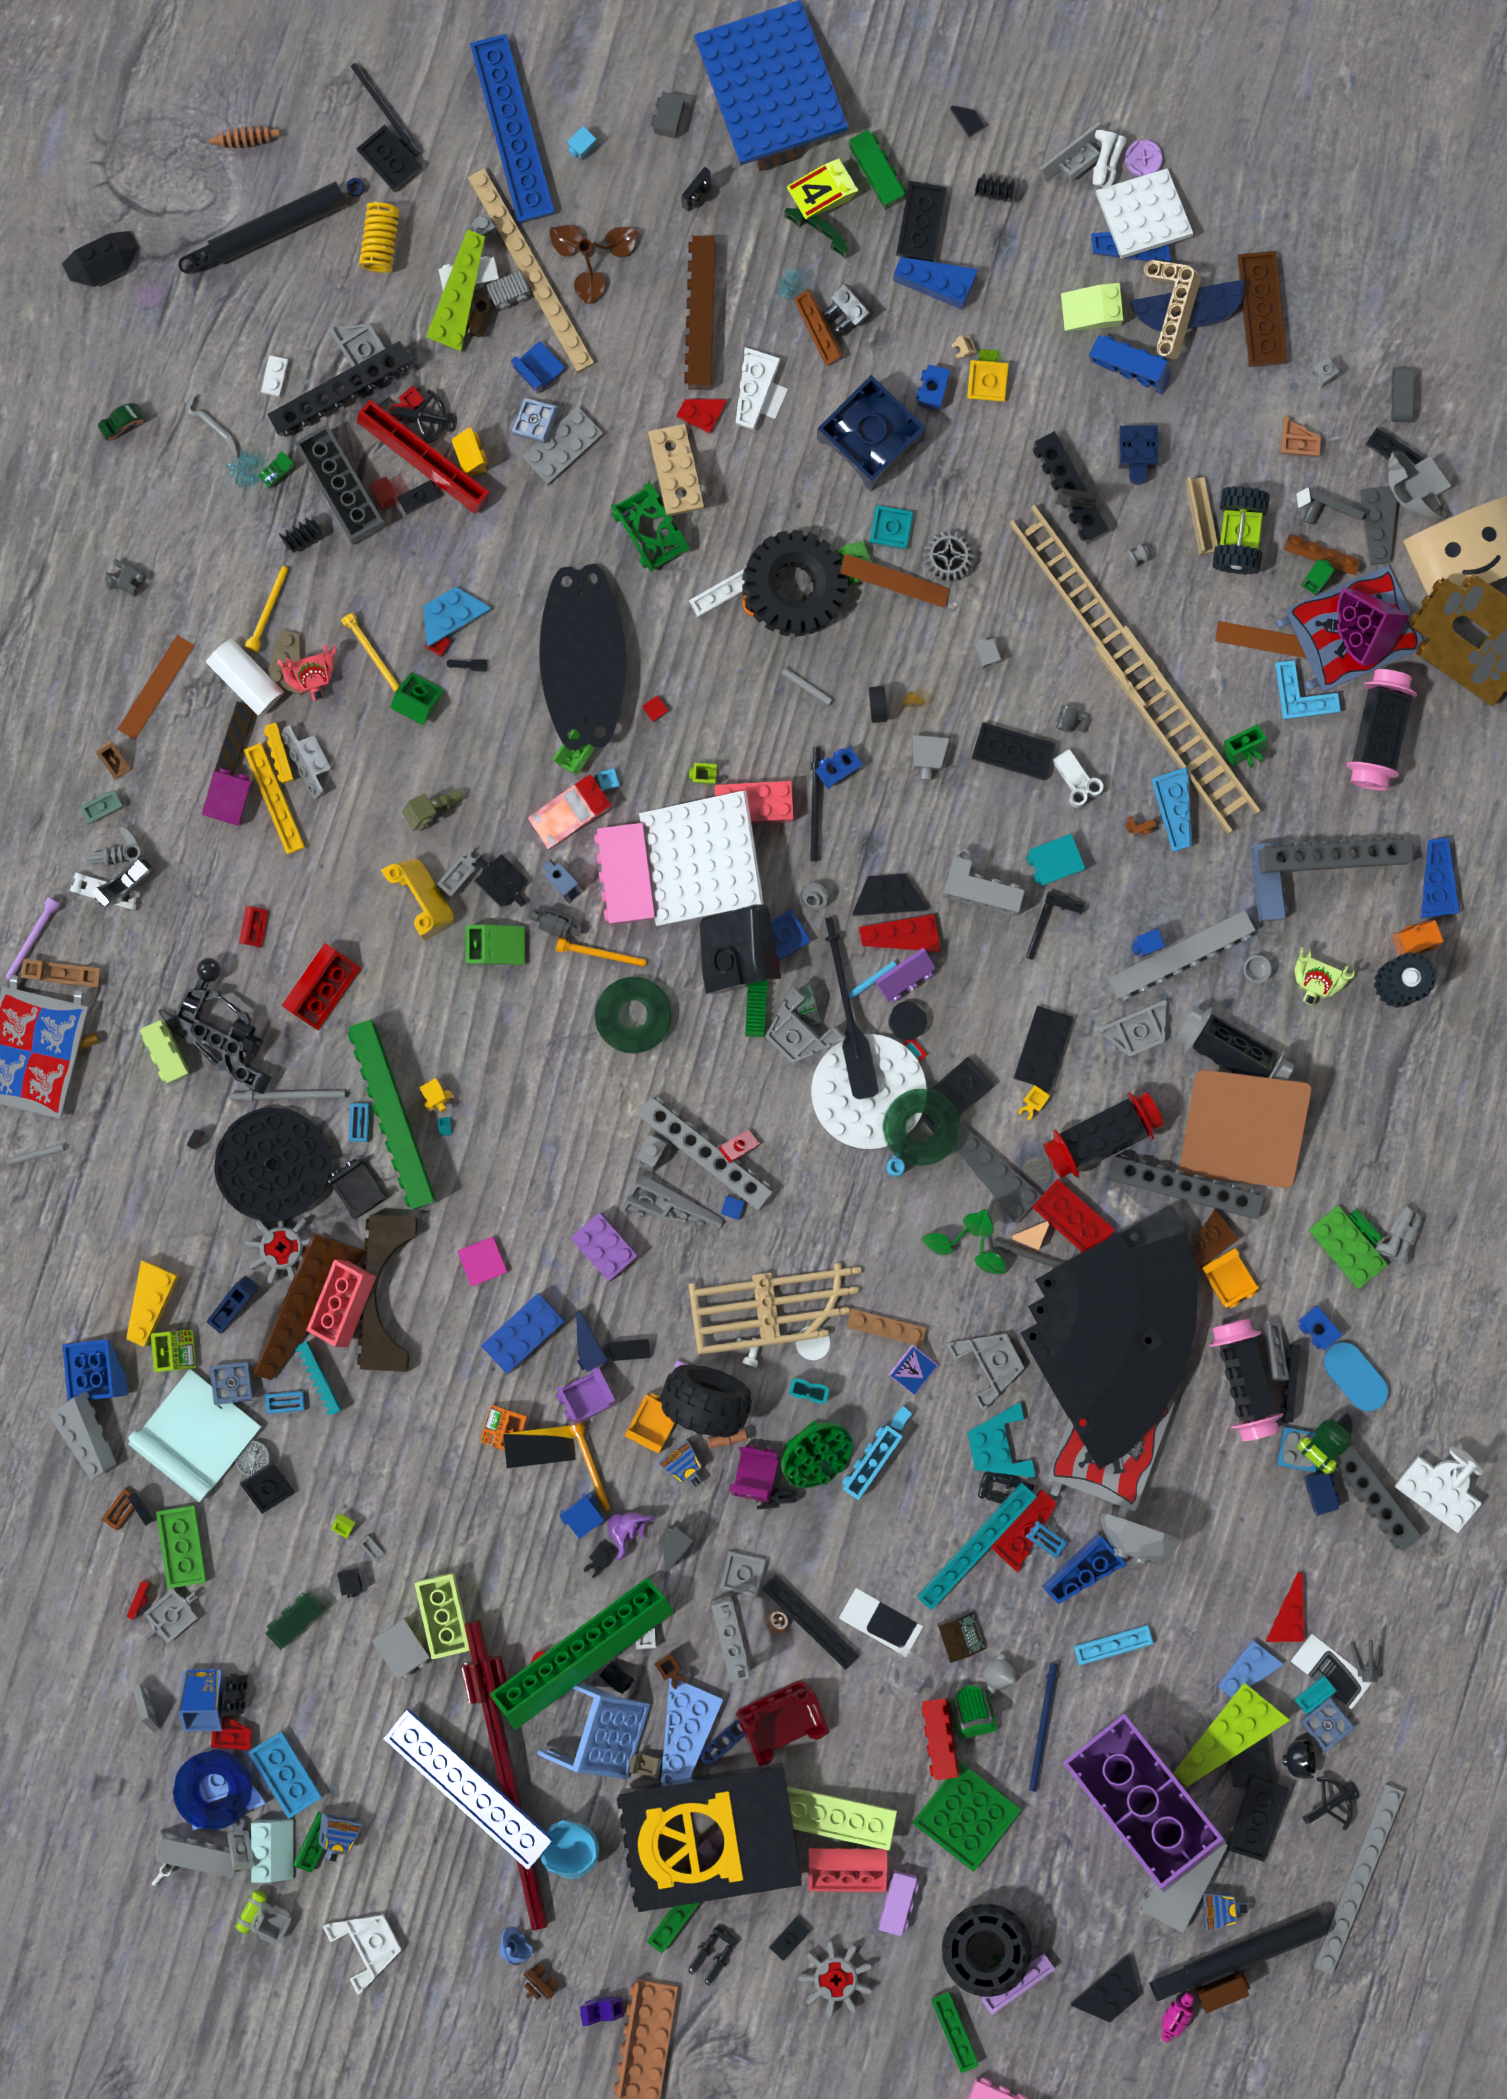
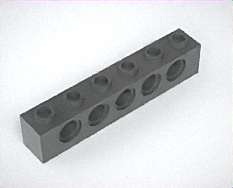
M1352 1444L1349 1445L1342 1455L1338 1454L1336 1456L1337 1467L1335 1470L1342 1472L1344 1475L1342 1479L1348 1487L1352 1486L1356 1491L1354 1493L1355 1497L1360 1503L1364 1502L1368 1507L1366 1509L1367 1513L1371 1518L1376 1517L1379 1521L1378 1527L1384 1534L1388 1533L1391 1537L1389 1541L1396 1550L1399 1548L1401 1551H1405L1422 1538ZM1350 1461L1355 1464V1469L1352 1472L1346 1470V1465ZM1361 1477H1365L1367 1480V1484L1363 1488L1358 1486V1480ZM1372 1493L1378 1494L1379 1498L1376 1503L1370 1502V1495ZM1385 1508L1390 1510V1516L1387 1519H1383L1381 1515ZM1396 1524H1400L1402 1531L1396 1535L1393 1528Z

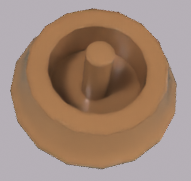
M771 1611L767 1614L765 1623L771 1632L781 1634L786 1631L788 1619L784 1613Z

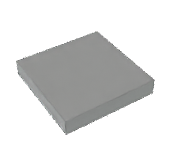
M728 1550L720 1589L757 1598L766 1559Z

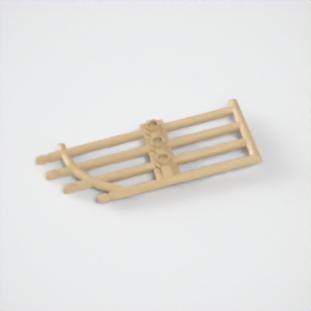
M842 1263L834 1264V1270L772 1278L771 1273L752 1275L753 1281L700 1289L696 1288V1283L688 1284L698 1355L829 1336L828 1330H816L828 1317L850 1314L848 1307L841 1309L833 1308L839 1296L859 1293L858 1287L841 1288L842 1276L862 1273L861 1267L842 1269ZM834 1278L833 1290L783 1297L774 1296L773 1286ZM754 1289V1301L699 1308V1296ZM829 1298L825 1309L822 1311L777 1317L776 1305ZM757 1308L758 1320L702 1327L700 1316ZM816 1319L804 1333L780 1336L779 1324ZM760 1328L761 1339L712 1346L704 1345L703 1335Z

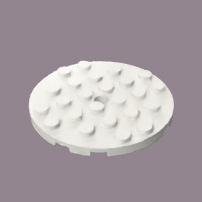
M864 1034L870 1045L879 1087L878 1094L862 1100L853 1097L842 1049V1041L833 1046L819 1062L813 1076L811 1095L815 1113L820 1123L830 1135L838 1141L855 1148L878 1149L900 1141L913 1130L923 1113L927 1088L925 1076L918 1060L905 1046L889 1037Z

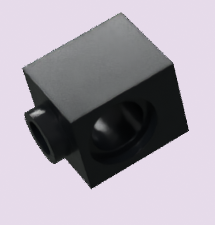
M359 1568L339 1571L337 1573L341 1595H347V1598L359 1596L358 1592L363 1591Z

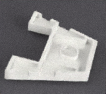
M384 1914L323 1925V1929L330 1942L349 1933L367 1967L366 1970L350 1978L357 1995L402 1950Z

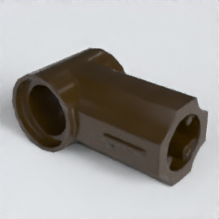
M479 297L474 301L473 312L467 331L468 334L479 338L484 337L488 318L492 312L491 305L486 298ZM486 304L487 309L485 311H478L479 305Z

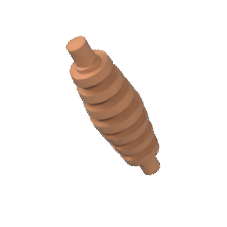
M242 126L241 134H239L238 128H234V135H232L231 130H226V136H224L223 132H219L218 137H211L209 140L210 145L219 144L221 148H226L225 143H228L229 148H233V142H235L236 148H241L240 141H242L244 148H247L248 140H250L251 146H255L256 139H258L259 144H263V138H265L266 142H270L272 137H279L280 132L279 129L270 130L268 126H264V131H261L260 126H256V132H254L253 126H248L249 133H247L246 127Z

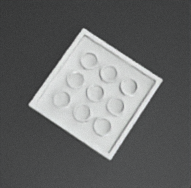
M1168 169L1096 190L1097 199L1121 259L1193 236V231Z

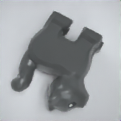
M114 559L113 564L116 567L122 568L119 577L113 573L105 572L106 588L109 590L119 588L135 597L138 589L133 585L134 581L142 584L146 576L138 572L133 566Z

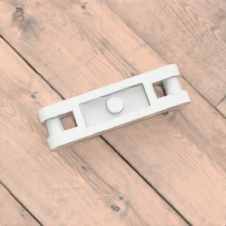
M75 873V881L73 886L71 885L70 891L95 899L92 892L96 887L102 886L107 882ZM82 881L87 882L86 889L81 888ZM132 890L128 894L130 895L128 902H125L123 899L120 903L114 905L135 911L137 906L135 903L141 892Z

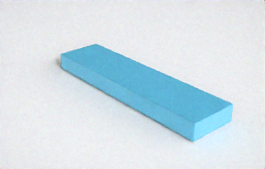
M1144 1625L1075 1645L1074 1650L1080 1666L1154 1644L1149 1625Z

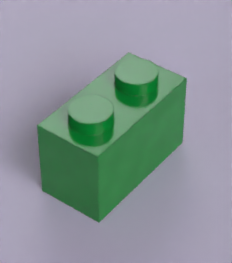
M1318 559L1300 585L1314 595H1317L1334 571L1332 565L1324 559L1322 561Z

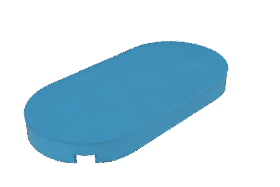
M1342 1342L1336 1343L1327 1349L1324 1356V1368L1352 1404L1364 1411H1374L1380 1408L1388 1396L1387 1385L1358 1348L1350 1343Z

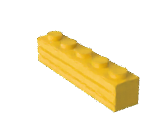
M278 724L266 725L264 733L265 736H268L269 741L267 743L269 748L272 749V752H270L271 757L275 759L274 767L279 773L277 775L278 780L282 784L292 782L294 777Z

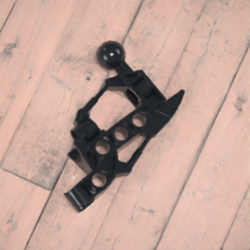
M205 958L197 965L199 979L194 989L186 990L175 1016L163 1009H160L159 1013L166 1024L177 1035L186 1040L187 1043L194 1044L214 1065L216 1071L227 1070L228 1074L236 1081L246 1085L255 1092L264 1094L271 1076L250 1065L263 1040L254 1036L256 1027L251 1025L252 1020L247 1012H243L232 1002L230 1003L221 996L220 990L207 989L209 982L215 981L220 976L221 967L215 959ZM219 998L238 1014L229 1032L200 1018L201 1015L199 1013L204 1003L209 999ZM200 1025H202L205 1030L203 1035L199 1033ZM216 1034L221 1036L220 1043H217L215 1040ZM201 1041L221 1051L223 1060L218 1062L197 1042ZM234 1042L238 1045L237 1052H234L232 1049ZM242 1068H244L247 1072L245 1078H243L240 1073Z

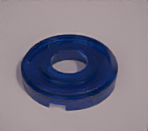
M206 1750L195 1754L180 1767L175 1777L173 1798L176 1808L188 1823L197 1828L219 1830L232 1825L245 1813L252 1798L253 1786L248 1769L239 1758L226 1751ZM218 1774L227 1781L228 1794L223 1801L209 1803L202 1798L200 1783L205 1776Z

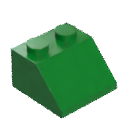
M411 672L395 691L390 708L416 723L424 725L431 717L445 689Z

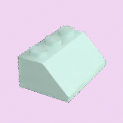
M293 1819L254 1820L251 1823V1851L254 1863L251 1869V1883L277 1882L294 1878Z

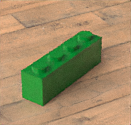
M868 129L849 139L848 146L883 209L887 210L905 200L906 189L903 183H899L896 179L897 173L894 167L889 166L887 163L888 157L885 151L880 150L877 145L879 141L874 133L871 134Z

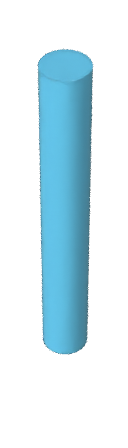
M892 961L848 992L850 1000L873 985L878 978L896 967V963Z

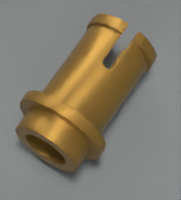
M96 1032L81 1038L79 1050L83 1051V1048L99 1044Z

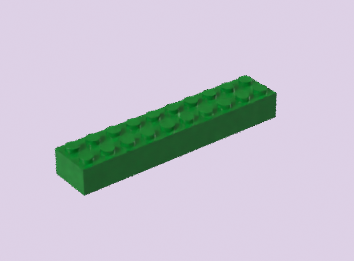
M370 1019L350 1026V1032H347L350 1043L355 1044L356 1050H354V1055L357 1062L359 1061L362 1064L363 1068L360 1069L363 1080L365 1079L368 1082L369 1086L366 1089L369 1097L374 1099L375 1104L372 1105L374 1113L381 1119L379 1127L381 1133L387 1137L388 1141H385L388 1152L393 1154L394 1159L391 1160L393 1168L400 1174V1177L397 1179L400 1188L405 1189V1203L412 1210L435 1204L437 1200L376 1024Z
M647 1577L489 1695L509 1723L517 1730L674 1613L666 1598Z

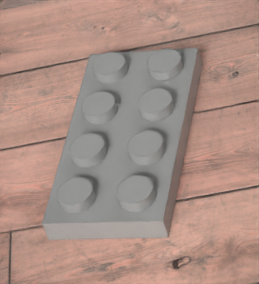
M577 406L551 429L546 443L537 442L522 456V459L549 485L599 440L603 433Z

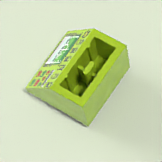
M193 1330L151 1333L154 1372L196 1368Z

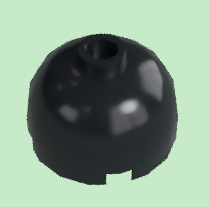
M1310 1739L1294 1741L1287 1748L1286 1754L1283 1755V1764L1288 1767L1289 1772L1294 1777L1301 1779L1314 1778L1312 1774L1315 1773L1316 1768L1315 1753L1310 1751L1309 1746H1313Z

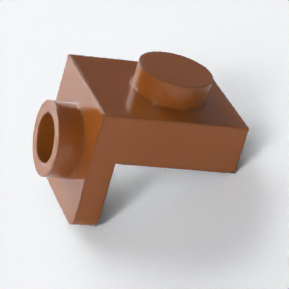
M1129 816L1126 819L1127 823H1125L1128 833H1132L1133 837L1139 834L1146 836L1154 832L1153 828L1157 826L1154 818L1136 826L1132 816Z

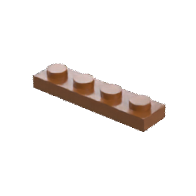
M806 289L794 298V302L825 365L830 366L842 358L843 354L812 290Z
M1288 535L1284 550L1314 561L1318 559L1322 561L1324 559L1333 568L1356 576L1360 560L1356 557L1339 553L1335 549L1325 548L1316 542L1303 540L1299 536Z

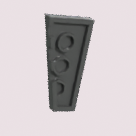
M1390 486L1361 489L1360 497L1362 511L1365 512L1363 519L1370 565L1389 563L1397 500Z

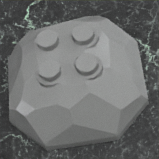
M1102 1514L1100 1518L1105 1536L1110 1545L1114 1547V1555L1124 1559H1128L1129 1556L1133 1557V1562L1141 1565H1147V1562H1157L1173 1555L1181 1541L1168 1534L1109 1514Z

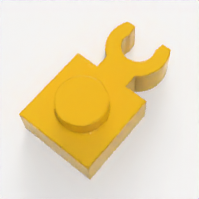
M1034 1085L1023 1100L1027 1105L1022 1107L1018 1114L1021 1115L1024 1110L1028 1111L1029 1116L1026 1120L1029 1121L1033 1117V1110L1035 1109L1039 1112L1050 1095Z

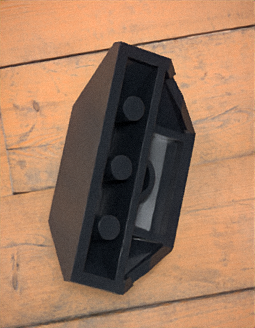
M130 231L109 233L74 250L62 265L71 282L96 287L127 272L138 251V247Z

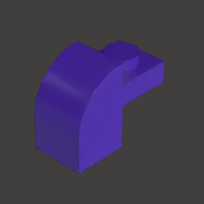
M603 1997L585 2001V2004L580 2006L582 2026H590L599 2021H614L624 2017L622 1997Z

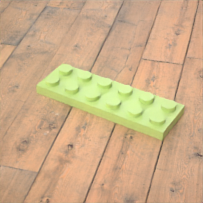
M787 1786L793 1828L795 1830L885 1850L891 1849L897 1810Z

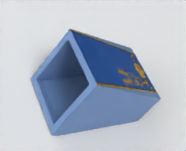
M191 1669L182 1671L178 1714L183 1732L222 1731L223 1716H221L224 1680L221 1670Z

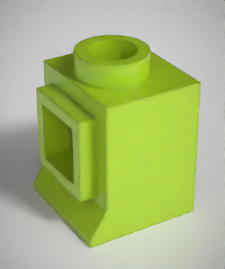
M694 763V767L690 768L689 779H693V784L715 786L717 764ZM699 771H708L707 780L698 779Z

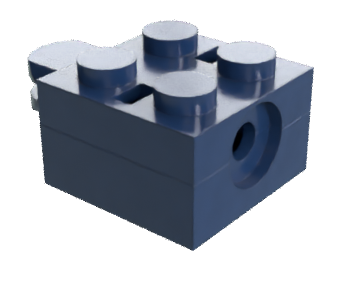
M1158 425L1120 426L1118 429V468H1129L1130 482L1134 485H1142L1148 478V468H1156L1158 465Z

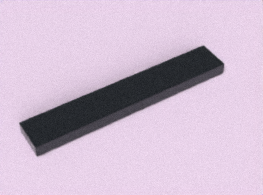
M776 1574L762 1587L845 1670L859 1657Z

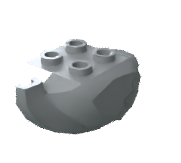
M1393 451L1388 465L1390 469L1389 483L1399 504L1413 513L1421 514L1431 519L1444 520L1449 518L1450 512L1444 511L1445 505H1441L1436 495L1451 487V485L1433 459L1429 456L1414 465L1401 451Z

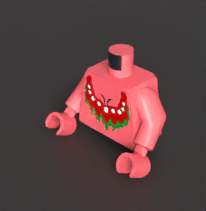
M331 644L332 648L327 651V646L323 645L322 648L325 655L321 653L295 662L285 657L286 663L284 665L281 660H278V665L283 668L282 672L285 682L301 694L310 691L313 701L324 698L321 688L325 687L332 677L334 654L336 652L334 645Z

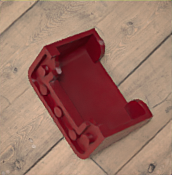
M804 1681L794 1682L740 1708L736 1712L737 1720L759 1767L771 1763L774 1759L773 1751L805 1735L810 1739L819 1740L829 1734L817 1697Z

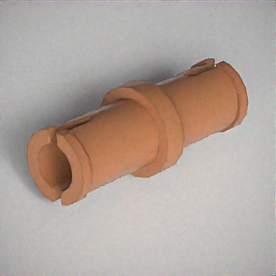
M746 1429L740 1430L738 1434L727 1438L708 1437L710 1449L725 1445L729 1447L734 1443L748 1441Z

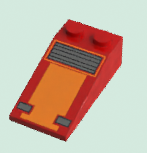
M590 774L530 815L528 820L549 850L610 811L612 807Z

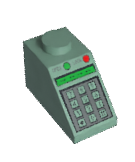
M810 985L799 988L798 990L806 996L796 1007L799 1018L809 1027L821 1024Z

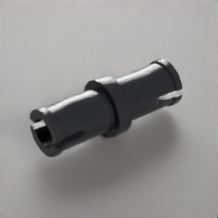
M1049 891L1044 902L1060 907V910L1064 911L1066 909L1082 914L1085 905L1084 902L1070 899L1067 895L1063 897Z

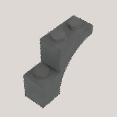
M144 856L137 857L116 877L102 886L96 887L92 894L95 896L97 903L104 907L118 904L134 887L142 886L153 875L156 868Z

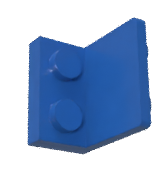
M541 341L536 343L520 359L515 356L511 360L512 367L537 394L565 370V367Z

